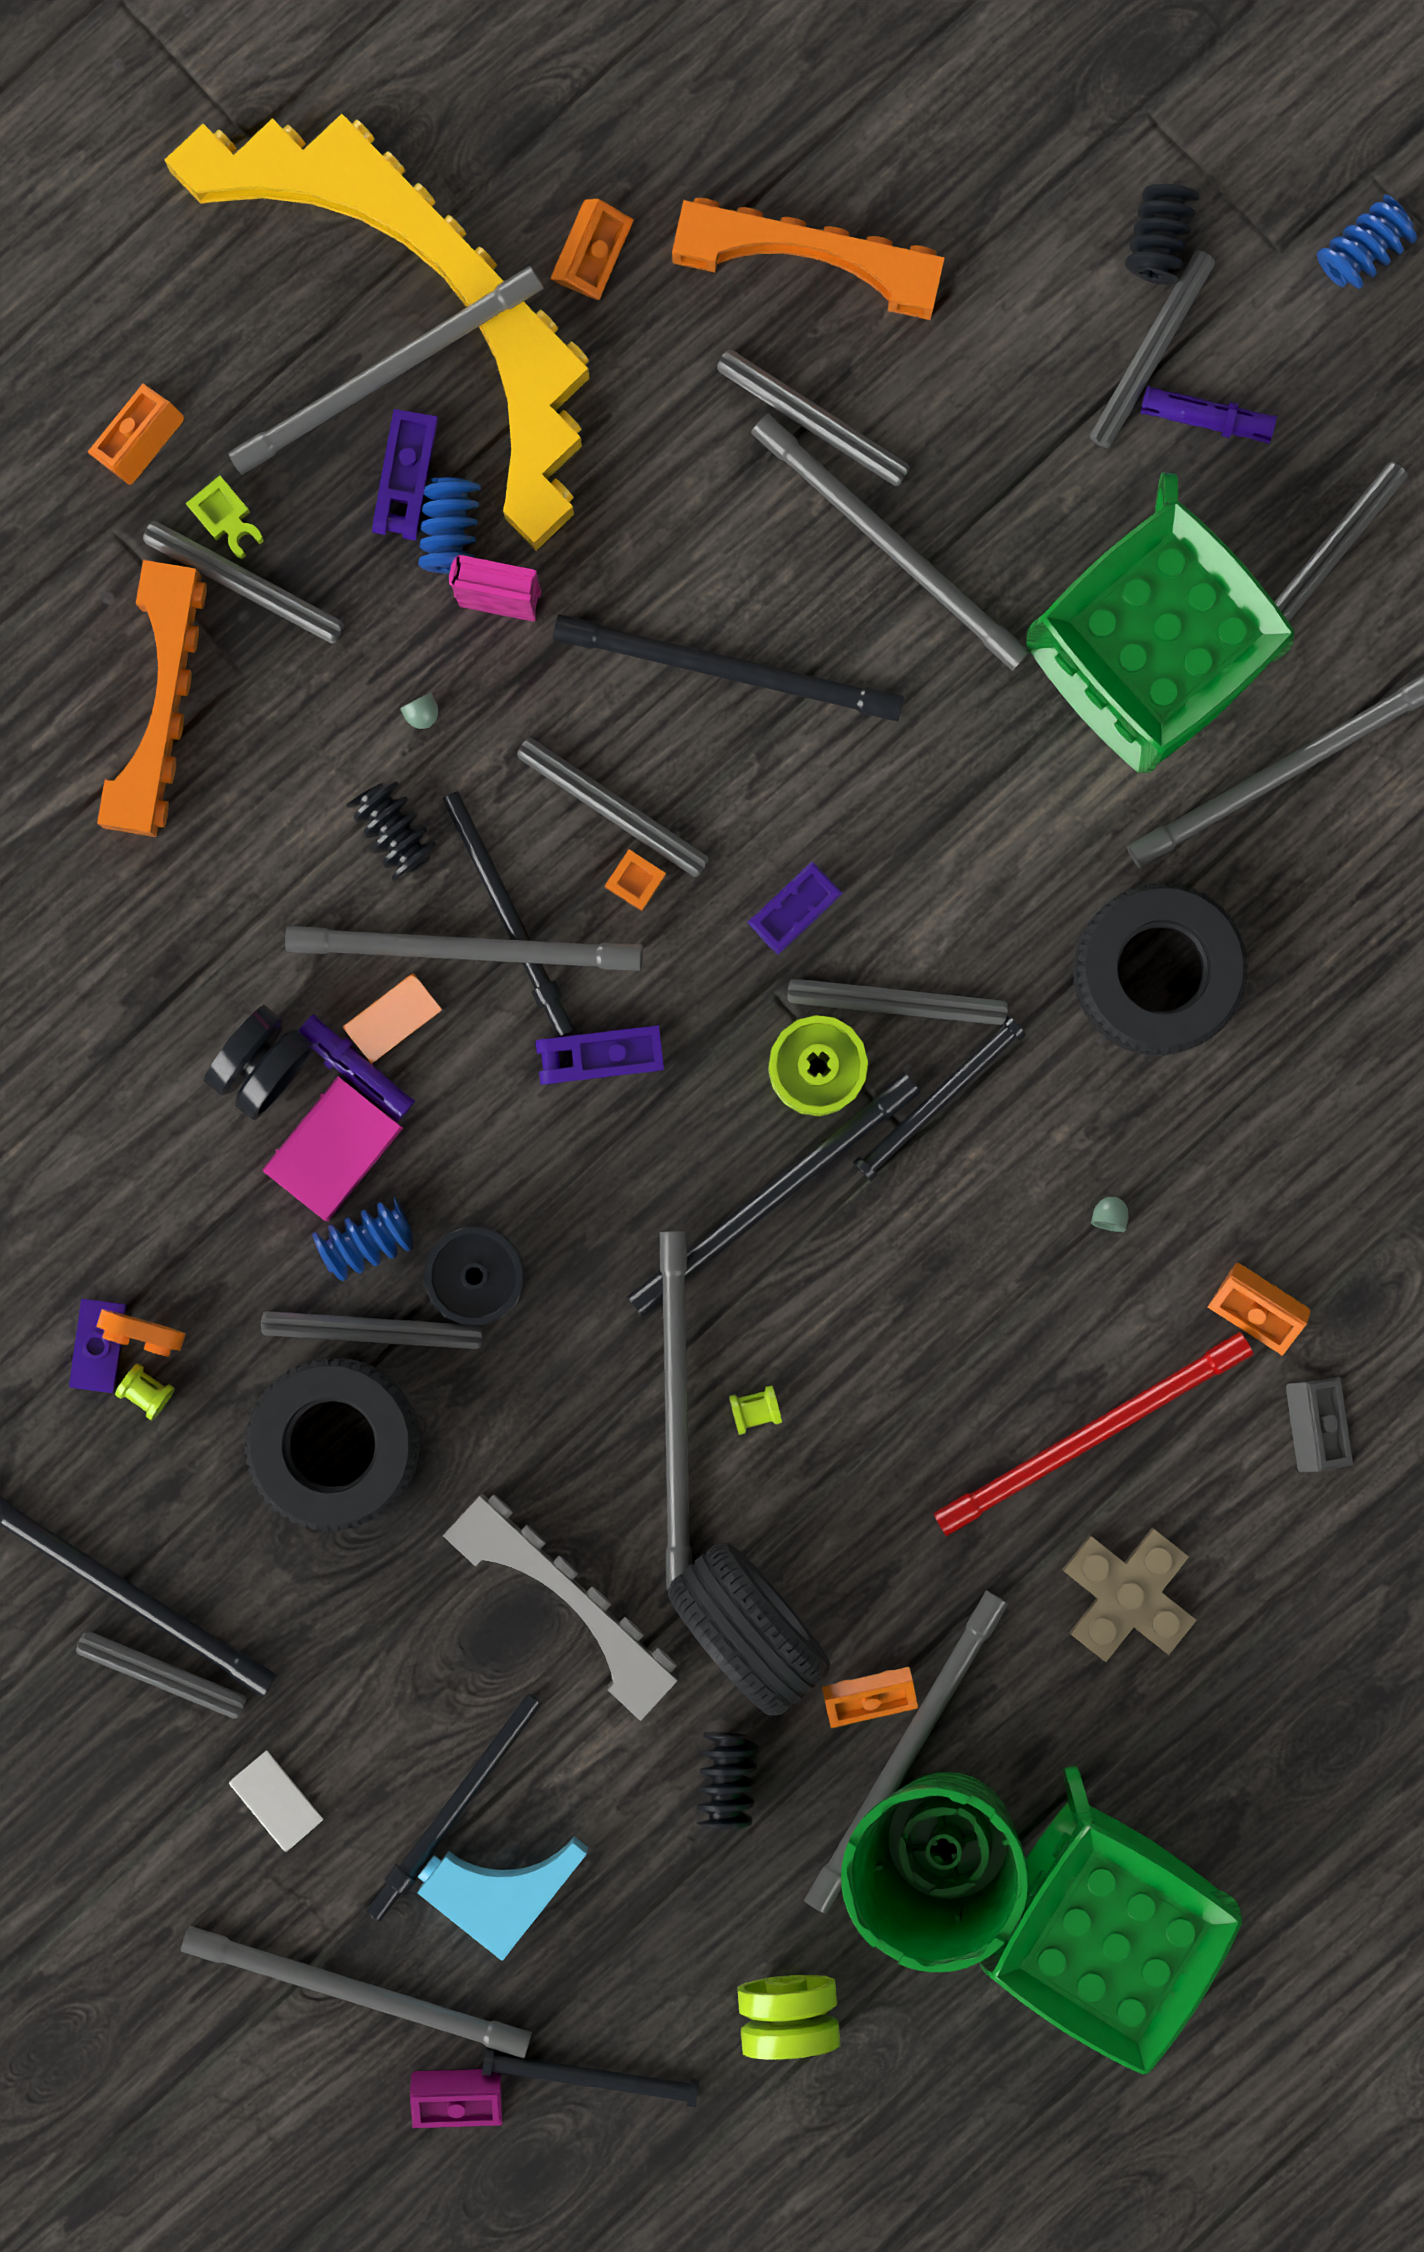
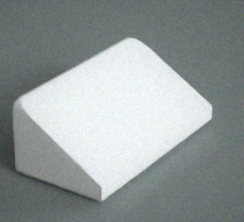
M267 1750L229 1782L230 1786L285 1852L323 1821L321 1815Z

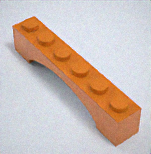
M695 198L694 202L683 200L672 249V263L715 273L717 264L743 256L788 254L808 257L840 267L867 282L889 301L887 311L931 320L944 257L936 256V251L931 248L917 245L911 246L910 250L894 247L893 242L889 239L879 236H868L867 240L849 237L850 233L847 230L832 226L824 227L823 231L806 227V222L793 217H782L780 221L763 218L762 212L747 207H739L737 212L722 209L718 202L707 198Z
M143 560L136 605L141 611L148 613L155 635L158 658L156 697L148 727L134 756L114 781L106 779L104 781L97 824L105 829L157 837L158 827L164 828L166 825L169 802L163 800L166 783H173L176 771V757H170L173 739L180 740L184 725V714L178 713L181 696H188L191 685L192 672L186 669L188 653H195L199 639V626H193L196 608L203 609L207 592V584L201 582L202 576L195 568Z

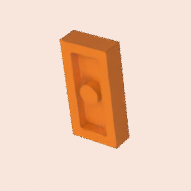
M909 1667L887 1670L879 1674L853 1680H843L836 1684L822 1687L831 1728L918 1708Z

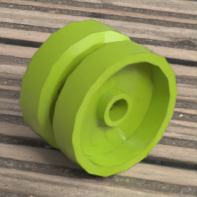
M814 1015L796 1020L780 1033L771 1049L768 1072L773 1090L785 1105L800 1114L820 1117L840 1111L856 1098L866 1080L868 1059L863 1042L850 1026L833 1017ZM818 1058L825 1062L826 1070L822 1075L820 1073L814 1075L809 1071L811 1060Z
M789 1975L758 1979L737 1987L739 2014L752 2019V2021L741 2027L743 2055L757 2059H794L821 2055L841 2047L839 2022L836 2018L825 2014L837 2006L835 1979L819 1975Z

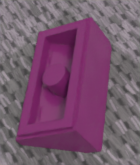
M483 2069L412 2072L410 2083L412 2127L502 2125L501 2073L492 2072L491 2076L482 2075Z

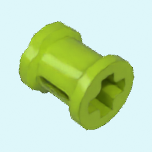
M136 1363L117 1388L115 1395L120 1399L126 1397L146 1411V1417L153 1421L165 1407L175 1388L170 1384L163 1386L143 1372L144 1367Z
M773 1386L765 1387L763 1392L738 1398L735 1394L729 1396L739 1435L745 1434L746 1428L769 1422L774 1424L782 1423Z

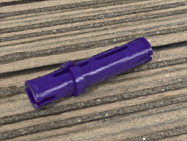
M1148 385L1140 414L1157 416L1179 423L1222 432L1221 437L1230 438L1231 435L1254 439L1266 444L1271 442L1277 419L1275 415L1239 408V403L1231 401L1229 405L1215 403L1180 393L1164 391Z
M315 1014L310 1016L298 1030L315 1044L313 1050L325 1060L324 1065L329 1070L335 1068L361 1090L363 1094L389 1114L396 1123L415 1103L413 1098L405 1094L382 1072L352 1048V1041L347 1037L344 1040L341 1039L320 1021Z

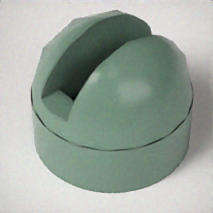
M431 692L400 708L408 724L418 729L431 727L438 717V704Z
M1106 1197L1095 1206L1091 1224L1104 1230L1125 1232L1129 1219L1128 1208L1121 1199Z

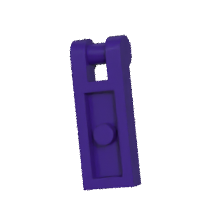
M393 409L372 533L387 535V532L390 531L403 534L404 539L417 541L425 498L424 488L427 486L439 421L437 416ZM392 501L408 504L406 516L391 514Z
M659 1025L535 1041L536 1053L541 1054L543 1071L539 1072L540 1085L664 1071ZM572 1050L574 1067L561 1068L559 1052Z

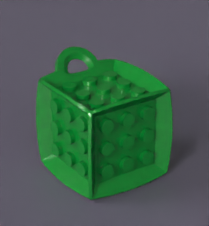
M1162 472L1158 484L1155 514L1106 551L1065 590L1042 616L1030 625L1027 631L1026 644L1048 678L1093 731L1138 773L1149 774L1161 761L1174 753L1214 720L1253 682L1268 664L1285 655L1293 645L1294 630L1275 602L1239 558L1200 519L1178 501L1177 474Z
M1077 1765L1063 1768V1776L1068 1801L1026 1858L1028 1891L1022 1916L1005 1943L991 1956L979 1962L980 1967L987 1976L997 1982L1011 1995L1066 2034L1142 2075L1148 2074L1171 2047L1209 1990L1242 1925L1241 1910L1234 1898L1217 1889L1171 1853L1132 1828L1089 1806Z

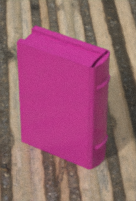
M462 555L455 557L451 564L449 583L460 607L533 622L536 621V604L538 598L541 597V588L536 570Z
M339 1076L334 1079L324 1093H320L321 1097L281 1147L275 1149L276 1153L262 1169L265 1174L327 1222H329L403 1129V1127Z

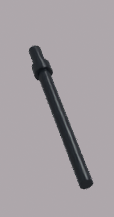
M459 792L447 795L443 798L445 806L510 939L531 941ZM522 963L534 987L531 993L538 1007H544L557 1036L563 1037L573 1032L574 1028L561 1004L560 999L563 995L556 981H550L543 964Z
M530 1693L525 1696L401 1865L395 1864L385 1877L387 1884L367 1909L368 1914L381 1922L401 1894L406 1895L417 1881L414 1877L542 1705L537 1698Z

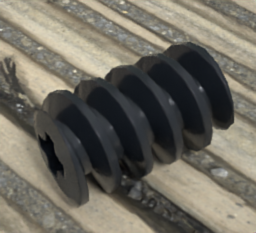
M1164 183L1153 184L1143 190L1142 199L1145 203L1141 204L1138 209V217L1141 220H1138L1134 225V234L1137 237H1134L1129 245L1130 251L1133 254H1130L1125 261L1126 268L1131 273L1156 284L1170 285L1179 281L1178 277L1168 273V269L1182 268V260L1172 256V253L1184 252L1187 249L1186 243L1176 239L1177 235H1189L1191 233V227L1180 221L1181 218L1195 217V210L1185 205V202L1199 200L1200 196L1197 191L1182 185Z
M397 781L385 784L380 783L361 793L346 805L347 808L361 806L353 819L356 823L370 821L363 831V835L366 838L380 836L373 845V850L375 853L389 851L382 862L384 868L399 866L392 876L393 882L410 875L425 865L431 859L429 855L437 846L435 841L421 844L419 841L427 831L426 826L415 829L410 827V824L418 816L416 811L402 814L400 811L408 801V798L406 796L395 799L391 797V794L399 785Z
M716 1731L704 1732L703 1737L715 1742V1747L702 1750V1756L713 1760L714 1765L700 1769V1773L711 1778L712 1783L699 1786V1792L710 1796L711 1800L697 1805V1810L709 1815L708 1820L697 1822V1824L721 1829L748 1827L752 1825L753 1817L742 1812V1810L754 1807V1799L743 1792L755 1789L756 1781L745 1776V1774L756 1771L757 1763L746 1756L758 1753L759 1745L748 1740L747 1738H750V1736L744 1734Z

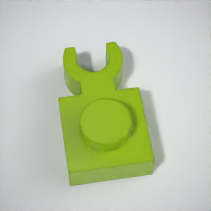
M218 476L186 503L188 508L216 541L225 533L229 535V547L238 558L243 559L246 557L243 550L239 547V540L242 536L251 535L259 544L264 542L263 536L254 525L241 521L250 511L221 476Z

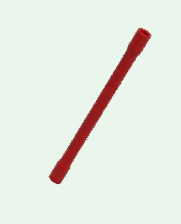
M1238 1332L1208 1350L1201 1358L978 1490L965 1494L934 1512L933 1516L947 1537L979 1518L986 1510L1207 1379L1214 1375H1220L1251 1357L1254 1353L1243 1334Z

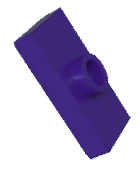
M812 861L755 914L747 924L778 956L840 898L843 893Z
M81 1299L69 1381L70 1388L107 1393L116 1392L122 1344L102 1338L104 1329L98 1328L96 1325L101 1309L126 1315L128 1304Z

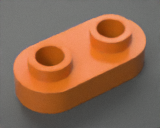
M101 1309L96 1327L104 1329L102 1336L104 1339L123 1345H128L130 1338L146 1342L144 1350L166 1357L170 1356L171 1350L181 1351L186 1333L170 1327L106 1309Z

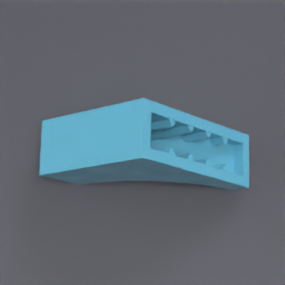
M574 1836L567 1845L550 1858L538 1864L515 1870H495L479 1867L458 1858L448 1851L442 1860L434 1855L418 1875V1878L423 1881L418 1894L503 1961L586 1856L588 1847Z

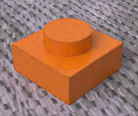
M629 849L609 878L605 888L643 912L664 880L666 873Z

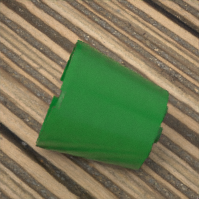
M939 1772L922 1776L910 1782L879 1802L861 1819L845 1849L841 1870V1887L844 1902L852 1922L873 1948L876 1946L886 1955L899 1961L898 1964L907 1968L925 1972H950L968 1968L985 1960L1005 1943L1024 1911L1028 1891V1870L1014 1823L1001 1798L990 1787L973 1777L960 1773ZM947 1839L948 1843H954L953 1850L947 1851L944 1845H938L939 1840Z

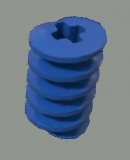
M1385 194L1383 196V203L1375 202L1370 207L1369 214H1361L1356 220V226L1348 225L1343 230V237H1334L1329 243V248H1321L1317 252V258L1326 275L1335 284L1345 287L1347 283H1350L1360 290L1364 285L1359 275L1361 271L1367 276L1374 278L1377 275L1373 264L1374 260L1387 267L1391 261L1386 250L1389 248L1395 254L1401 255L1404 252V248L1399 239L1403 237L1409 243L1414 244L1417 241V236L1413 229V223L1404 208L1393 197Z
M459 478L431 479L433 484L424 488V495L432 501L424 504L422 512L432 519L423 521L421 524V530L425 534L430 535V537L421 539L419 546L429 554L420 557L418 565L426 571L450 574L451 564L457 555L475 558V555L464 551L463 546L476 543L477 538L464 532L465 528L478 525V520L467 516L466 511L479 508L480 503L468 498L467 495L470 492L481 490V485Z
M393 1196L394 1210L391 1212L382 1202L377 1203L378 1217L375 1219L365 1209L362 1210V1225L357 1226L349 1217L344 1218L345 1232L342 1234L333 1224L328 1225L329 1239L326 1241L316 1231L313 1232L312 1235L322 1260L329 1272H333L339 1280L345 1281L348 1279V1265L358 1274L364 1272V1258L373 1266L380 1265V1250L390 1259L396 1258L397 1243L405 1251L413 1250V1233L407 1217L395 1196Z

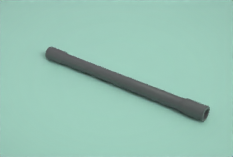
M531 265L499 284L492 292L268 431L258 433L229 451L228 454L234 466L241 475H244L273 457L286 445L501 312L512 309L537 294L544 287Z
M769 413L756 424L751 431V434L777 458L790 465L982 640L984 646L1008 668L1014 671L1031 652L1002 625L994 622L798 443V440Z
M1424 674L1400 687L1396 693L1168 825L1160 826L1128 844L1127 850L1139 869L1173 850L1182 841L1400 715L1424 705Z
M287 926L285 935V949L289 953H349L575 965L626 971H641L643 962L642 944L606 942L601 944L336 931L322 927Z
M684 1230L659 1231L660 1271L663 1279L668 1539L665 1551L667 1590L670 1588L671 1581L681 1573L684 1574L683 1571L693 1564L689 1518L685 1308L687 1242L686 1231Z
M986 1590L970 1616L960 1640L829 1862L823 1866L804 1898L808 1905L821 1913H828L842 1889V1861L845 1849L856 1826L874 1806L897 1791L983 1643L991 1636L1007 1609L1009 1603Z
M190 1925L187 1928L180 1952L215 1963L230 1964L480 2042L488 2048L520 2058L525 2057L532 2032L498 2021H487L233 1942L225 1936Z

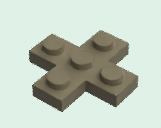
M1152 1528L1124 1563L1089 1535L1062 1569L1096 1597L1095 1601L1069 1633L1105 1662L1108 1661L1133 1628L1170 1655L1196 1622V1619L1164 1595L1162 1591L1189 1556Z

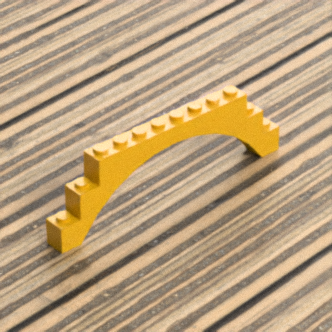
M343 114L335 119L304 150L302 148L306 144L300 135L288 124L282 129L272 118L234 155L233 153L237 148L221 130L218 129L213 134L202 124L165 159L173 176L201 204L264 198L313 204L360 219L406 245L444 278L466 307L486 296L504 282L494 271L497 264L491 256L480 246L473 250L463 239L467 234L460 224L450 215L443 219L432 207L436 202L430 193L419 183L412 187L402 176L405 169L399 161L388 151L382 156L371 144L375 139L369 130L358 120L351 124ZM522 302L512 309L501 312L480 325L479 328L496 359L508 401L511 458L503 509L505 520L537 551L574 515L573 506L569 503L574 498L572 494L556 478L551 483L547 479L582 447L581 437L577 434L581 431V427L565 410L559 414L556 410L590 379L589 370L586 367L589 359L576 344L570 342L566 346L557 337L555 332L558 331V327L545 312L539 310L535 314L525 302Z

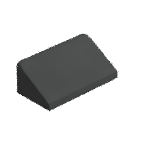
M1341 1377L1287 1384L1286 1393L1298 1471L1319 1472L1353 1465Z

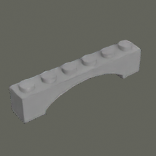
M481 1494L447 1530L443 1537L475 1567L481 1560L512 1567L540 1581L564 1599L589 1627L606 1657L613 1679L608 1686V1691L641 1721L678 1681V1676L673 1672L677 1667L676 1663L660 1648H657L652 1653L640 1641L644 1636L642 1631L628 1618L624 1617L619 1622L607 1611L612 1604L596 1588L592 1586L586 1591L576 1582L574 1578L579 1573L564 1558L558 1556L553 1560L541 1548L546 1542L532 1528L526 1525L521 1530L509 1519L513 1511L500 1498L493 1494L488 1499L485 1495Z

